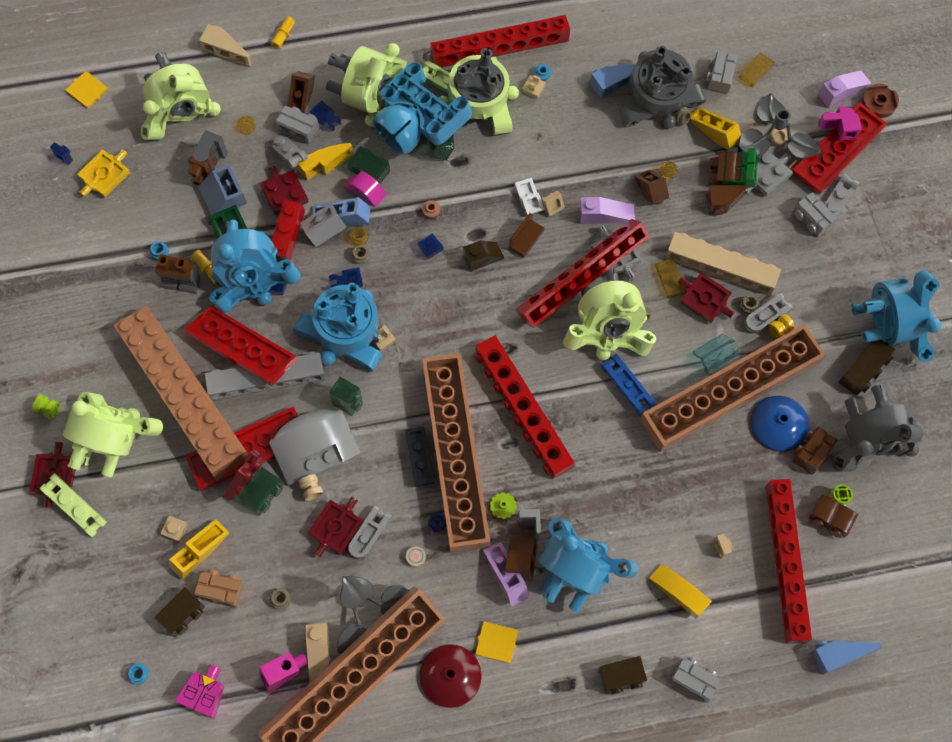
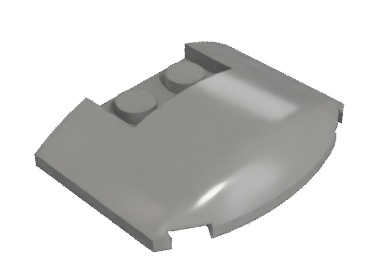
M325 409L303 414L284 425L277 432L273 440L271 439L269 442L288 486L298 482L303 477L321 472L360 454L342 410Z

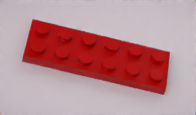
M860 102L852 109L859 116L862 127L858 138L839 140L837 128H833L818 143L821 152L803 159L792 170V174L819 195L888 124Z
M211 305L185 329L188 336L270 386H273L297 361L294 354Z
M293 406L234 434L246 450L248 456L252 450H257L264 455L260 461L262 464L276 458L269 443L270 440H273L277 432L288 422L297 418L298 415ZM196 450L185 455L200 491L234 477L243 466L242 464L216 481Z

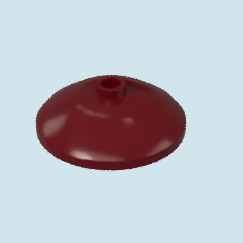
M448 644L437 647L426 656L421 665L420 684L427 698L438 706L445 708L463 706L474 698L481 685L482 673L480 664L473 653L462 646ZM450 670L455 673L454 677L449 678L446 675L447 672Z

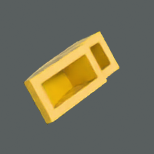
M345 143L317 150L307 155V160L297 163L298 172L307 181L320 171L327 175L353 155V147L351 143Z
M215 519L187 541L185 547L169 559V567L183 580L224 541L230 532Z
M663 564L649 578L678 606L681 605L695 619L712 602L691 583Z

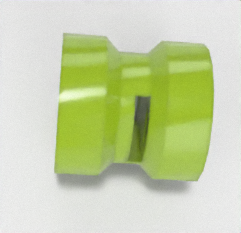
M40 394L32 405L33 412L37 414L42 413L49 420L55 418L60 410L59 402L49 400L43 394Z
M841 484L836 486L829 493L828 497L845 506L852 500L853 492L849 486Z

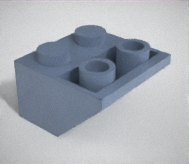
M230 164L213 170L199 186L211 215L233 205L240 207L247 204Z

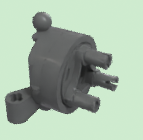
M658 46L655 50L643 51L638 55V61L629 79L630 90L628 91V95H631L635 102L625 105L620 109L626 127L634 126L647 118L655 116L656 118L663 117L662 124L665 128L669 129L676 125V118L672 114L677 112L678 109L682 107H698L706 102L701 85H692L693 73L691 67L680 54L668 50L665 46Z
M883 384L875 385L871 388L876 405L875 408L866 413L860 412L856 398H849L844 401L850 417V421L846 423L845 429L851 448L833 457L832 466L836 471H854L862 459L871 454L877 456L896 454L900 457L903 455L913 457L918 454L919 446L917 442L923 438V429L916 424L909 405H892Z

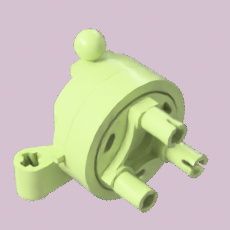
M83 392L79 395L78 401L72 404L62 434L66 439L74 442L72 446L73 452L67 466L80 470L83 463L88 466L91 454L95 452L106 457L101 474L113 477L120 455H129L136 433L158 436L162 432L163 424L159 419L140 418V412L135 408L127 410L122 407L117 409L108 406L101 394Z

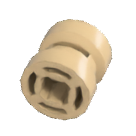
M315 474L303 477L298 481L300 489L304 491L305 501H311L323 495L322 488L317 484L318 479Z

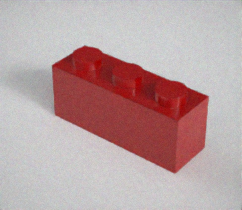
M288 200L283 201L271 240L277 249L276 259L291 260L301 227L300 223L305 214V209L300 203Z

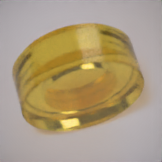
M243 116L237 121L240 133L248 135L254 132L256 124L252 117Z

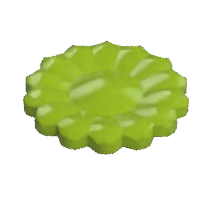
M501 492V494H496L495 497H492L490 510L498 519L502 518L505 520L515 514L517 502L509 493Z

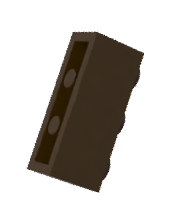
M883 340L872 341L840 379L839 383L856 396L861 391L865 393L872 385L869 381L872 378L876 380L883 370L880 369L882 365L887 366L894 358L891 354L895 349Z

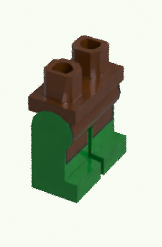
M748 148V151L743 152L729 151L725 153L723 151L719 152V157L710 158V169H718V172L708 174L710 185H746V188H755L757 186L758 154L756 148Z

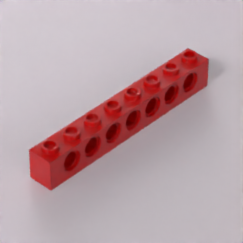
M566 15L436 41L430 43L431 58L435 65L443 68L453 66L468 56L481 55V50L487 48V52L490 49L492 57L568 42L570 26Z
M633 219L629 220L517 307L516 311L525 324L532 328L536 327L605 273L606 270L610 269L646 241L650 236L642 222Z
M494 335L477 344L475 348L476 353H474L478 363L482 362L487 378L493 380L495 391L504 398L503 403L506 409L512 411L514 415L513 420L518 427L521 426L523 429V436L527 443L531 442L534 447L532 449L537 459L542 460L545 473L555 479L573 469L574 460L497 336ZM491 357H495L498 359V361L492 363L488 359ZM505 373L508 377L500 378L498 374ZM513 388L517 390V393L510 394L508 390ZM524 404L527 406V409L520 410L517 406ZM534 420L537 422V425L530 426L527 422ZM540 436H544L547 439V441L541 443L537 440V438ZM553 452L557 455V458L550 459L547 454Z
M770 480L765 487L786 644L807 643L812 640L791 480Z

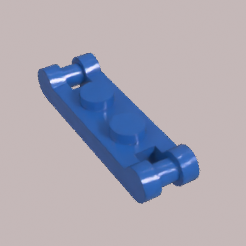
M617 354L613 355L608 362L604 361L600 364L602 370L611 378L640 418L643 412L657 405ZM617 366L618 369L614 371L612 367ZM644 400L646 404L642 406L639 402Z

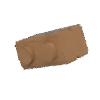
M214 570L201 572L194 593L197 598L237 607L243 589V583L239 580L240 577L228 574L227 577L219 576L220 572Z

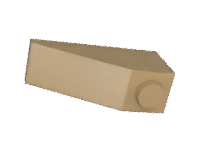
M207 25L199 40L202 51L248 67L251 66L249 54L224 29L217 25Z
M327 623L306 625V647L310 683L330 665L329 627Z

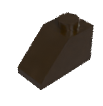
M480 240L463 247V257L470 272L504 259L497 242Z

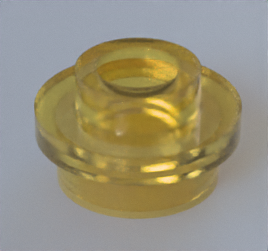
M671 161L663 163L660 167V174L665 179H673L678 173L676 164Z
M361 227L353 229L350 234V239L355 245H363L369 238L368 232ZM359 235L362 236L361 239H357L356 237Z

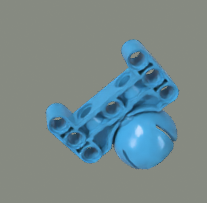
M417 62L407 65L382 88V95L385 94L382 100L386 107L380 110L372 121L381 137H385L390 133L385 142L400 155L408 154L418 145L421 133L434 145L443 144L473 114L466 97H457L447 105L423 87L426 76L421 65Z

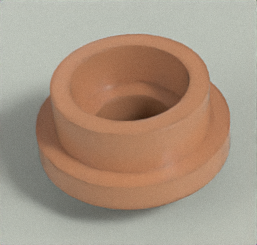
M429 200L423 204L422 212L428 218H435L440 213V205L436 201Z

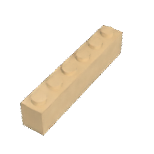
M678 232L674 233L665 257L666 259L769 296L773 293L781 269L773 264L759 262L756 258H748L736 251L731 252L719 245H712L702 239H695L685 233Z

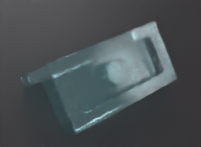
M725 334L719 335L693 351V355L701 359L704 370L708 374L740 356L735 340Z

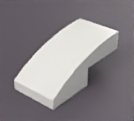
M532 178L514 183L520 202L527 215L545 210Z

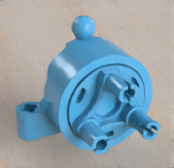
M236 220L226 222L227 233L220 236L212 246V279L223 287L214 290L209 300L223 313L229 312L236 303L246 297H257L259 304L268 305L272 299L271 294L268 292L271 286L278 283L294 284L300 279L301 274L291 260L286 259L277 263V249L265 232L238 229V222Z
M921 270L914 276L913 285L904 277L876 283L872 290L871 299L851 304V307H853L851 308V313L853 315L870 313L873 316L876 329L863 331V342L883 340L889 345L910 342V350L920 361L927 362L931 360L935 351L927 340V332H938L941 328V322L939 319L934 318V313L929 310V301L939 288V281L930 272Z
M355 283L338 285L326 290L313 305L312 316L303 313L295 324L293 332L302 338L312 339L321 343L322 347L327 350L321 354V360L324 365H332L336 359L335 355L342 357L345 355L357 362L363 369L373 372L383 355L380 351L368 345L379 336L376 334L379 322L372 292L359 288L357 284L355 286Z
M554 518L549 522L548 529L552 536L544 543L546 547L538 559L539 563L549 573L540 587L544 591L542 595L544 599L554 603L562 587L574 588L577 592L569 608L579 613L590 594L599 595L604 584H609L611 572L622 578H633L637 575L638 566L634 561L612 559L607 556L608 548L604 542H595L577 537L572 524L568 520Z

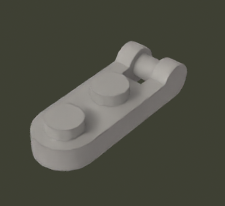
M278 136L272 142L275 153L291 168L296 167L298 162L308 159L304 150L297 147L287 137Z
M845 173L824 203L836 217L839 216L860 184L859 181H853L848 178L849 176ZM845 184L849 186L850 189L848 190L844 188L843 185Z
M780 293L752 312L746 318L745 327L749 332L758 333L771 322L776 321L781 315L789 313L794 307L791 303H787L785 296Z
M375 505L349 544L350 554L356 559L366 557L385 527L390 523L393 515L388 512H382L381 508ZM376 517L381 520L379 524L374 522Z

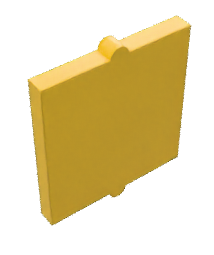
M87 71L77 79H74V82L65 89L68 94L86 108H90L97 100L99 101L100 97L109 90L107 86Z
M484 621L481 634L478 636L479 642L475 655L511 663L513 651L517 647L515 642L518 630Z

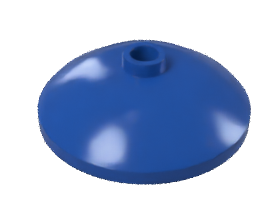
M771 396L762 400L755 407L751 416V428L754 436L763 446L773 451L786 452L797 448L804 442V438L809 432V419L804 408L795 400L785 396ZM780 417H784L786 422L781 421Z

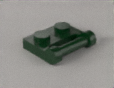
M233 205L206 218L217 239L223 235L218 224L220 220H223L225 226L226 222L236 220L238 222V229H248L237 205Z

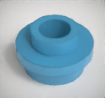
M540 64L535 67L534 75L539 77L541 81H546L551 76V69L545 64Z
M155 242L150 247V255L158 260L160 254L168 255L169 253L167 245L163 242Z
M142 663L133 664L127 672L129 681L136 685L144 683L149 676L148 668ZM141 670V677L136 678L135 673Z

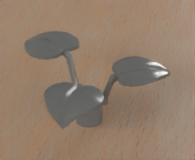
M772 93L767 95L757 108L758 118L762 122L771 121L772 126L764 136L759 130H746L741 135L739 144L742 151H748V148H756L757 154L762 155L770 148V142L766 138L773 129L782 130L787 128L788 140L791 141L788 144V150L791 155L799 159H806L821 152L818 144L807 134L797 132L791 137V124L788 123L791 116L790 112L785 109Z
M343 576L340 602L345 608H352L357 624L356 626L352 624L347 625L341 631L337 643L338 653L341 655L367 630L365 627H361L357 607H363L367 600H370L381 606L380 611L384 614L409 589L402 585H392L382 593L381 601H377L370 597L373 592V586L368 580L357 576Z

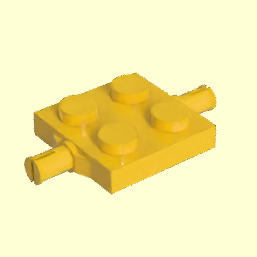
M102 149L77 174L86 183V186L79 193L86 197L93 190L106 198L130 174L129 169L121 163L128 153L122 149L114 156Z

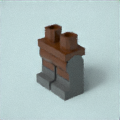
M207 130L204 131L193 152V156H190L188 159L190 168L187 172L188 175L193 177L191 179L193 184L200 186L206 177L215 170L220 157L226 158L228 151L222 136Z
M160 254L155 273L161 278V288L176 291L179 288L182 292L196 294L201 276L194 266V261Z

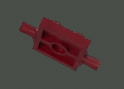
M272 166L268 169L272 178L260 182V186L275 215L280 214L284 200L302 205L309 203V199L294 170L279 174L276 167Z
M702 272L692 282L683 277L678 281L680 285L686 288L685 296L680 303L710 324L721 312L730 319L735 313L726 307L727 300L732 292Z
M55 442L53 453L36 454L29 492L45 496L43 508L51 509L53 500L43 493L40 487L43 484H47L54 473L68 486L73 487L76 469L67 466L71 456L61 454L63 442ZM56 485L52 490L57 493L61 488Z
M257 450L251 451L249 457L246 458L243 466L237 471L223 495L228 501L233 500L235 496L238 497L245 488L244 485L247 487L254 479L252 474H255L262 466L260 461L264 456Z
M351 496L345 506L329 500L308 531V534L320 543L313 552L314 555L320 558L326 548L333 549L341 555L343 554L364 522L363 519L356 516L352 511L358 502L356 498L354 499Z

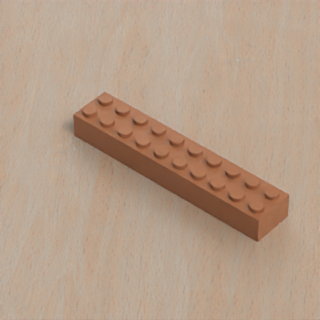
M148 306L142 307L114 324L124 343L215 480H219L244 464L246 458L249 457L246 450Z
M805 324L643 412L640 422L658 450L662 452L820 364L826 354Z
M461 354L422 359L450 553L490 547V536Z
M413 586L257 732L263 742H318L446 619L422 591Z

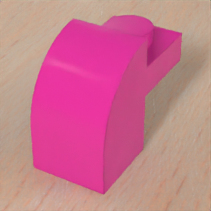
M839 106L836 113H823L818 122L819 129L837 128L839 140L857 139L862 131L857 113L845 106Z
M363 171L351 176L344 185L347 192L358 194L366 204L376 207L387 195L382 186L372 176Z

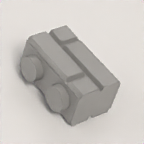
M717 51L715 58L711 57L709 68H712V71H708L706 82L709 83L708 90L719 91L725 94L729 92L737 59L736 55Z
M285 106L276 120L277 130L308 144L319 129L318 119L314 115L309 113L306 115L296 107L290 108Z
M814 193L809 194L805 199L798 202L793 210L795 217L803 221L807 225L809 232L815 233L818 237L830 229L838 219Z
M690 657L681 659L670 682L702 701L709 702L721 679L716 677L717 673L712 669L706 668L704 670L699 667V662Z

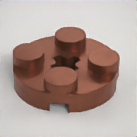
M874 84L865 91L862 97V104L880 118L891 116L899 104L898 94L894 89L891 91L887 88L888 86L885 84ZM880 98V100L884 102L879 103L877 102V99Z

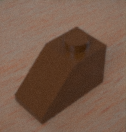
M301 71L292 74L288 107H296L302 113H305L313 93L315 75Z
M652 170L634 175L642 194L650 203L655 205L661 204L669 198L666 180L663 176Z
M746 185L710 186L707 192L708 213L715 215L727 213L743 197Z

